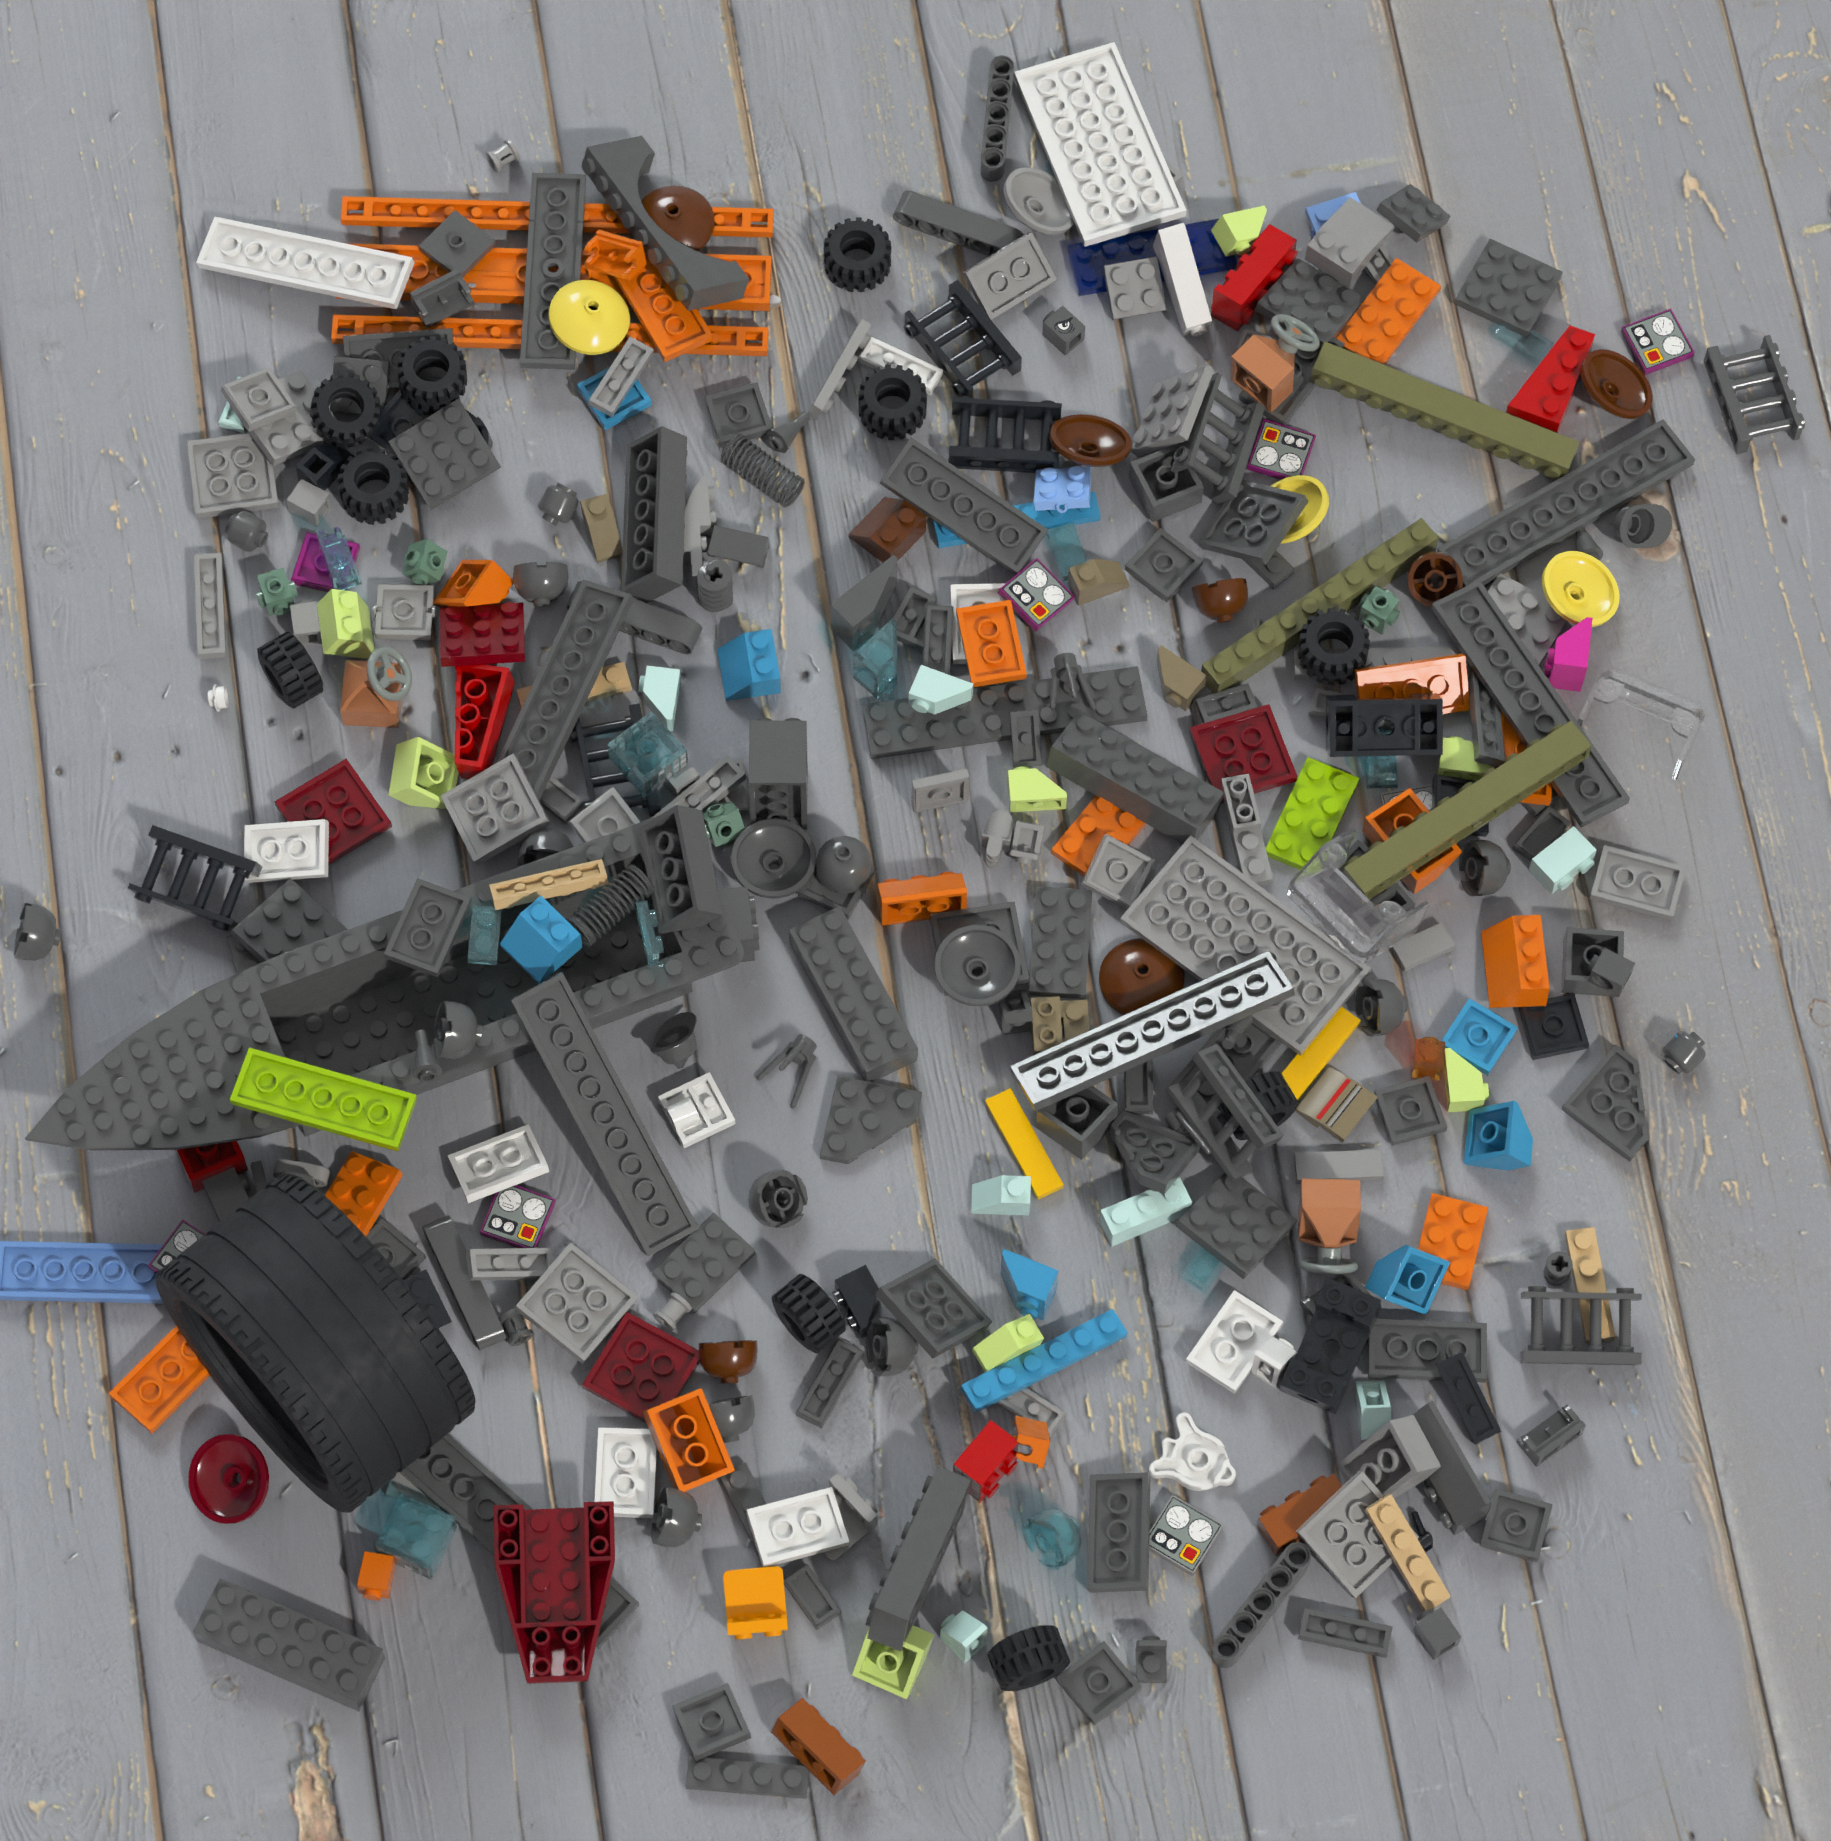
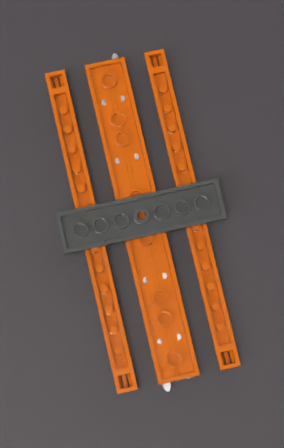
M532 173L530 202L342 196L341 225L437 228L456 210L480 229L528 231L527 249L492 248L464 277L471 290L469 294L474 303L524 304L523 320L447 318L427 329L419 317L333 315L332 344H343V336L453 328L454 344L457 347L521 349L520 368L575 370L576 352L563 345L550 327L548 314L551 301L557 291L568 283L578 280H594L613 288L622 296L627 307H631L615 280V276L586 268L585 261L592 255L593 251L587 252L582 250L583 232L596 233L598 230L609 233H631L624 227L622 221L614 210L610 208L609 204L585 203L586 174ZM712 207L715 221L712 236L773 238L774 209ZM348 210H363L364 212L348 213ZM670 211L669 213L676 214L677 211ZM751 222H768V224L758 225L751 224ZM350 244L413 258L415 263L400 301H411L410 292L448 274L446 270L420 252L419 246ZM705 254L729 262L736 261L749 280L743 299L699 309L770 311V308H777L781 305L780 297L770 295L772 256ZM630 323L625 339L619 346L609 351L620 352L629 337H632L653 348V353H658L641 323ZM707 325L713 335V341L685 353L768 356V327ZM339 328L354 329V331H339ZM746 340L762 341V343H746Z

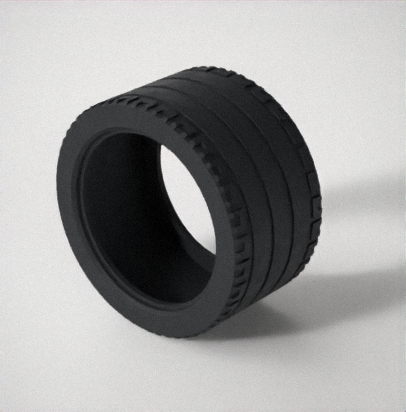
M285 1173L279 1175L265 1189L259 1191L236 1209V1213H232L207 1232L206 1236L198 1239L179 1254L177 1260L169 1262L156 1275L157 1290L167 1311L193 1352L221 1390L279 1459L313 1493L335 1510L351 1513L366 1501L367 1496L375 1494L396 1476V1472H402L424 1454L426 1449L435 1445L451 1432L455 1425L462 1423L475 1410L474 1391L462 1365L416 1296L357 1226L324 1194L296 1175Z

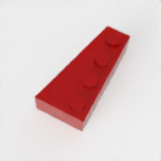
M1269 224L1250 248L1251 254L1244 253L1239 259L1236 270L1231 269L1226 274L1223 286L1218 284L1214 288L1211 317L1237 332L1243 324L1248 325L1255 314L1254 309L1257 303L1268 292L1272 284L1274 285L1283 275V269L1286 265L1291 266L1298 255L1296 251L1297 239Z
M1569 325L1508 404L1506 413L1558 433L1580 380L1582 362L1592 350L1595 334Z
M485 664L455 666V765L460 777L463 779H470L493 765L515 686L509 668Z

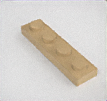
M624 662L602 667L586 702L632 691ZM532 686L516 689L521 709Z
M599 859L490 884L489 887L495 910L534 902L540 896L547 899L556 896H566L582 890L596 889L607 885L608 878L603 861Z
M1595 1227L1567 1230L1565 1232L1568 1255L1573 1263L1571 1271L1575 1292L1607 1293ZM1577 1300L1585 1344H1589L1590 1300ZM1602 1300V1342L1613 1341L1616 1336L1609 1301Z
M1387 1494L1363 1509L1422 1611L1433 1609L1451 1597L1392 1494Z

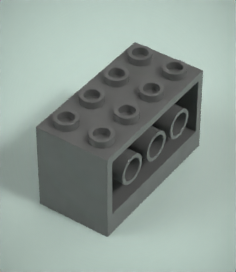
M769 718L749 720V799L751 825L765 819H783L807 830V721H801L798 718H787L784 721H773Z

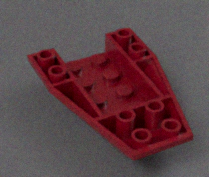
M614 1501L584 1502V1507L526 1510L524 1509V1504L493 1505L494 1565L527 1684L588 1682L615 1565Z

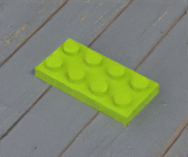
M1307 757L1266 846L1267 856L1316 876L1359 783V778Z

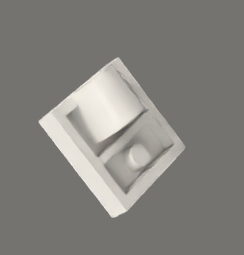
M710 1072L658 1096V1101L683 1148L736 1124Z

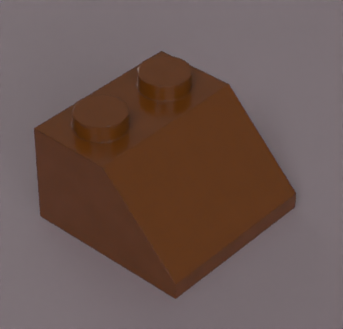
M884 497L848 534V537L882 563L893 555L898 561L926 532V516L905 500Z

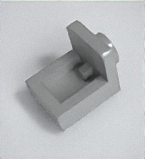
M1016 821L1012 848L1010 850V855L1016 856L1015 862L1032 864V860L1039 859L1045 826Z

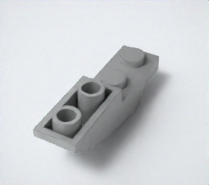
M708 476L701 477L685 507L683 564H691L693 589L698 588L697 573L699 569L708 563V561H702V553H707L706 538L712 537L711 528L716 525V511H710L709 504L715 503L714 486H708Z
M1249 774L1222 778L1221 784L1222 791L1224 792L1225 809L1237 866L1240 868L1241 873L1259 886L1273 884V876L1261 832V820Z

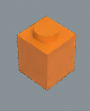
M364 1551L357 1583L359 1594H363L364 1598L374 1601L381 1600V1597L389 1599L396 1568L394 1556Z

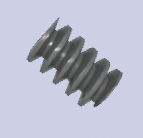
M720 559L703 565L697 573L699 603L707 611H722L733 604L731 568L725 561Z

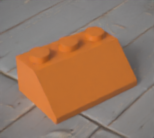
M1409 788L1366 816L1362 832L1372 844L1377 841L1384 842L1390 838L1394 830L1401 826L1406 828L1413 823L1414 818L1424 811L1429 813L1430 811L1412 789ZM1455 844L1401 880L1415 894L1435 881L1462 851Z
M943 872L939 876L933 877L917 875L909 880L887 879L882 883H877V896L882 926L931 920L930 915L934 913L967 909V888L962 873Z
M1541 915L1511 916L1481 931L1489 1008L1546 1006L1550 987Z
M702 1388L642 1412L672 1487L685 1492L735 1471Z

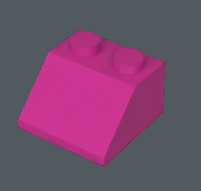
M1587 617L1556 638L1554 649L1549 648L1544 674L1555 689L1581 692L1588 667L1593 618Z

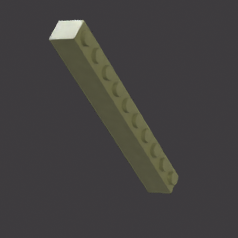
M1325 341L1309 380L1321 388H1329L1340 392L1346 398H1355L1365 402L1371 408L1383 409L1397 418H1405L1416 422L1422 428H1431L1441 432L1447 438L1459 439L1475 449H1484L1493 453L1498 458L1517 462L1523 468L1540 471L1551 479H1559L1567 474L1580 443Z
M1420 518L1203 663L1201 672L1207 675L1206 687L1214 694L1238 686L1299 645L1302 627L1304 623L1307 624V619L1311 615L1316 618L1318 611L1323 610L1324 613H1327L1328 608H1334V612H1339L1340 608L1348 612L1360 603L1365 593L1370 594L1375 586L1380 589L1384 588L1409 571L1412 563L1420 555L1436 551L1439 537Z
M1572 721L1564 725H1556L1549 731L1546 737L1541 740L1539 738L1533 740L1527 745L1526 750L1520 754L1513 753L1504 760L1503 765L1497 769L1492 767L1485 771L1477 782L1465 784L1459 789L1458 794L1452 798H1443L1437 803L1435 809L1429 813L1426 811L1420 813L1414 818L1413 823L1406 828L1403 826L1397 828L1391 833L1389 839L1384 842L1377 841L1361 857L1354 856L1349 859L1344 865L1342 880L1361 904H1364L1587 759L1592 745Z

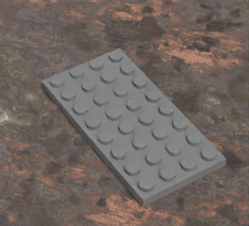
M1191 835L1120 918V922L1199 981L1269 951L1293 986L1295 996L1252 1014L1253 1021L1300 1056L1371 972V968Z

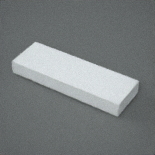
M872 336L858 357L859 363L872 369L880 367L882 370L885 369V365L891 364V368L902 365L903 370L912 369L913 376L918 374L921 377V383L925 384L926 393L930 396L943 376L942 369Z

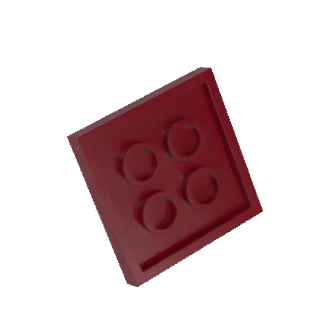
M506 602L503 604L440 607L441 667L525 662L524 603Z
M1270 704L1190 727V735L1208 782L1222 791V778L1249 774L1254 794L1297 781L1298 776Z
M347 758L274 801L275 806L286 822L321 819L329 822L328 865L392 827L391 821Z
M626 1312L584 1380L582 1388L646 1423L643 1411L680 1396L700 1363L699 1350Z

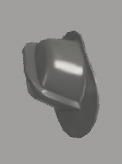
M1637 504L1622 508L1616 515L1615 520L1610 521V525L1614 527L1617 537L1626 547L1652 548L1661 545L1670 535L1672 517L1669 511L1662 505Z
M684 1012L664 1022L656 1033L651 1052L658 1054L665 1063L674 1064L678 1069L683 1068L688 1058L697 1050L694 1035L697 1023L696 1015L692 1012Z

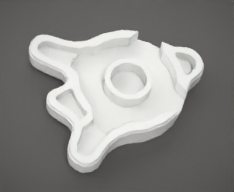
M1183 1412L1177 1415L1175 1424L1179 1438L1176 1440L1171 1438L1163 1439L1161 1446L1162 1457L1150 1464V1476L1155 1479H1173L1183 1487L1194 1491H1205L1217 1486L1231 1485L1235 1480L1236 1471L1230 1465L1223 1443L1213 1435L1199 1430L1188 1413Z

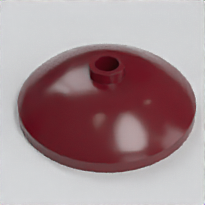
M223 1434L210 1438L199 1447L192 1458L188 1474L190 1494L200 1512L215 1522L233 1524L247 1520L260 1509L269 1488V1470L262 1452L252 1441L240 1435ZM238 1474H240L241 1476L240 1483H238L237 1481Z

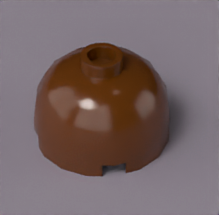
M1430 551L1420 555L1412 563L1408 571L1407 583L1411 595L1424 606L1432 607V603L1462 589L1463 574L1459 564L1452 556L1443 552Z
M1244 578L1216 581L1217 583L1209 585L1204 583L1192 587L1193 598L1200 613L1207 618H1216L1217 623L1233 621V615L1241 612L1248 601L1247 581Z
M757 1340L698 1343L701 1366L710 1376L721 1378V1384L739 1383L738 1377L748 1375L754 1369L757 1362Z

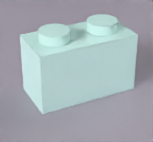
M1573 826L1532 858L1529 871L1553 894L1558 889H1566L1573 882V877L1579 872L1584 874L1590 870L1595 863L1594 857L1597 850Z

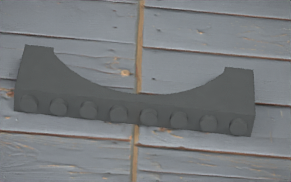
M642 136L587 147L581 166L584 173L588 175L596 189L602 194L610 208L614 210L634 239L642 242L644 252L650 262L656 267L664 281L668 283L676 294L677 299L682 302L687 311L743 299L749 278L736 261L729 262L717 259L683 245L657 226L644 209L639 197L638 181L643 174L649 173L655 153Z

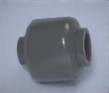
M557 483L556 486H548L538 503L539 510L544 513L542 518L555 526L558 522L568 523L579 505V501L575 497L577 493L560 483Z
M248 511L233 514L226 524L225 532L227 533L228 541L247 552L263 547L268 539L266 522Z
M1680 1031L1663 1047L1665 1055L1663 1060L1678 1074L1681 1072L1690 1073L1706 1057L1705 1050L1702 1048L1705 1042L1693 1031L1690 1034Z

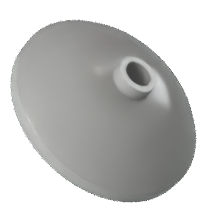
M1029 167L1016 169L1007 177L1004 183V196L1011 212L1021 223L1036 232L1050 235L1065 233L1072 227L1074 220L1056 178L1044 171Z

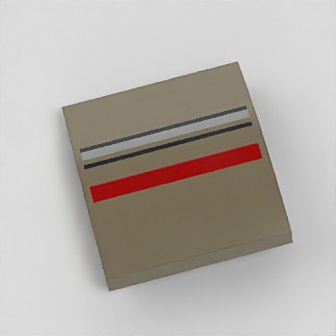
M1328 1067L1298 1105L1295 1112L1316 1128L1321 1126L1343 1143L1378 1097L1355 1080Z

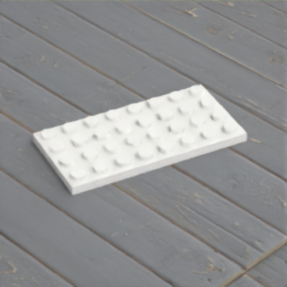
M1115 42L1014 72V79L1084 247L1186 216L1184 203Z

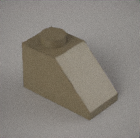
M607 493L581 500L582 518L597 563L623 556V548L616 520Z
M1092 559L1070 567L1068 570V585L1075 596L1078 606L1129 587L1127 578L1119 562Z
M1161 645L1157 652V667L1163 697L1171 706L1175 708L1180 707L1186 711L1205 688L1207 675Z

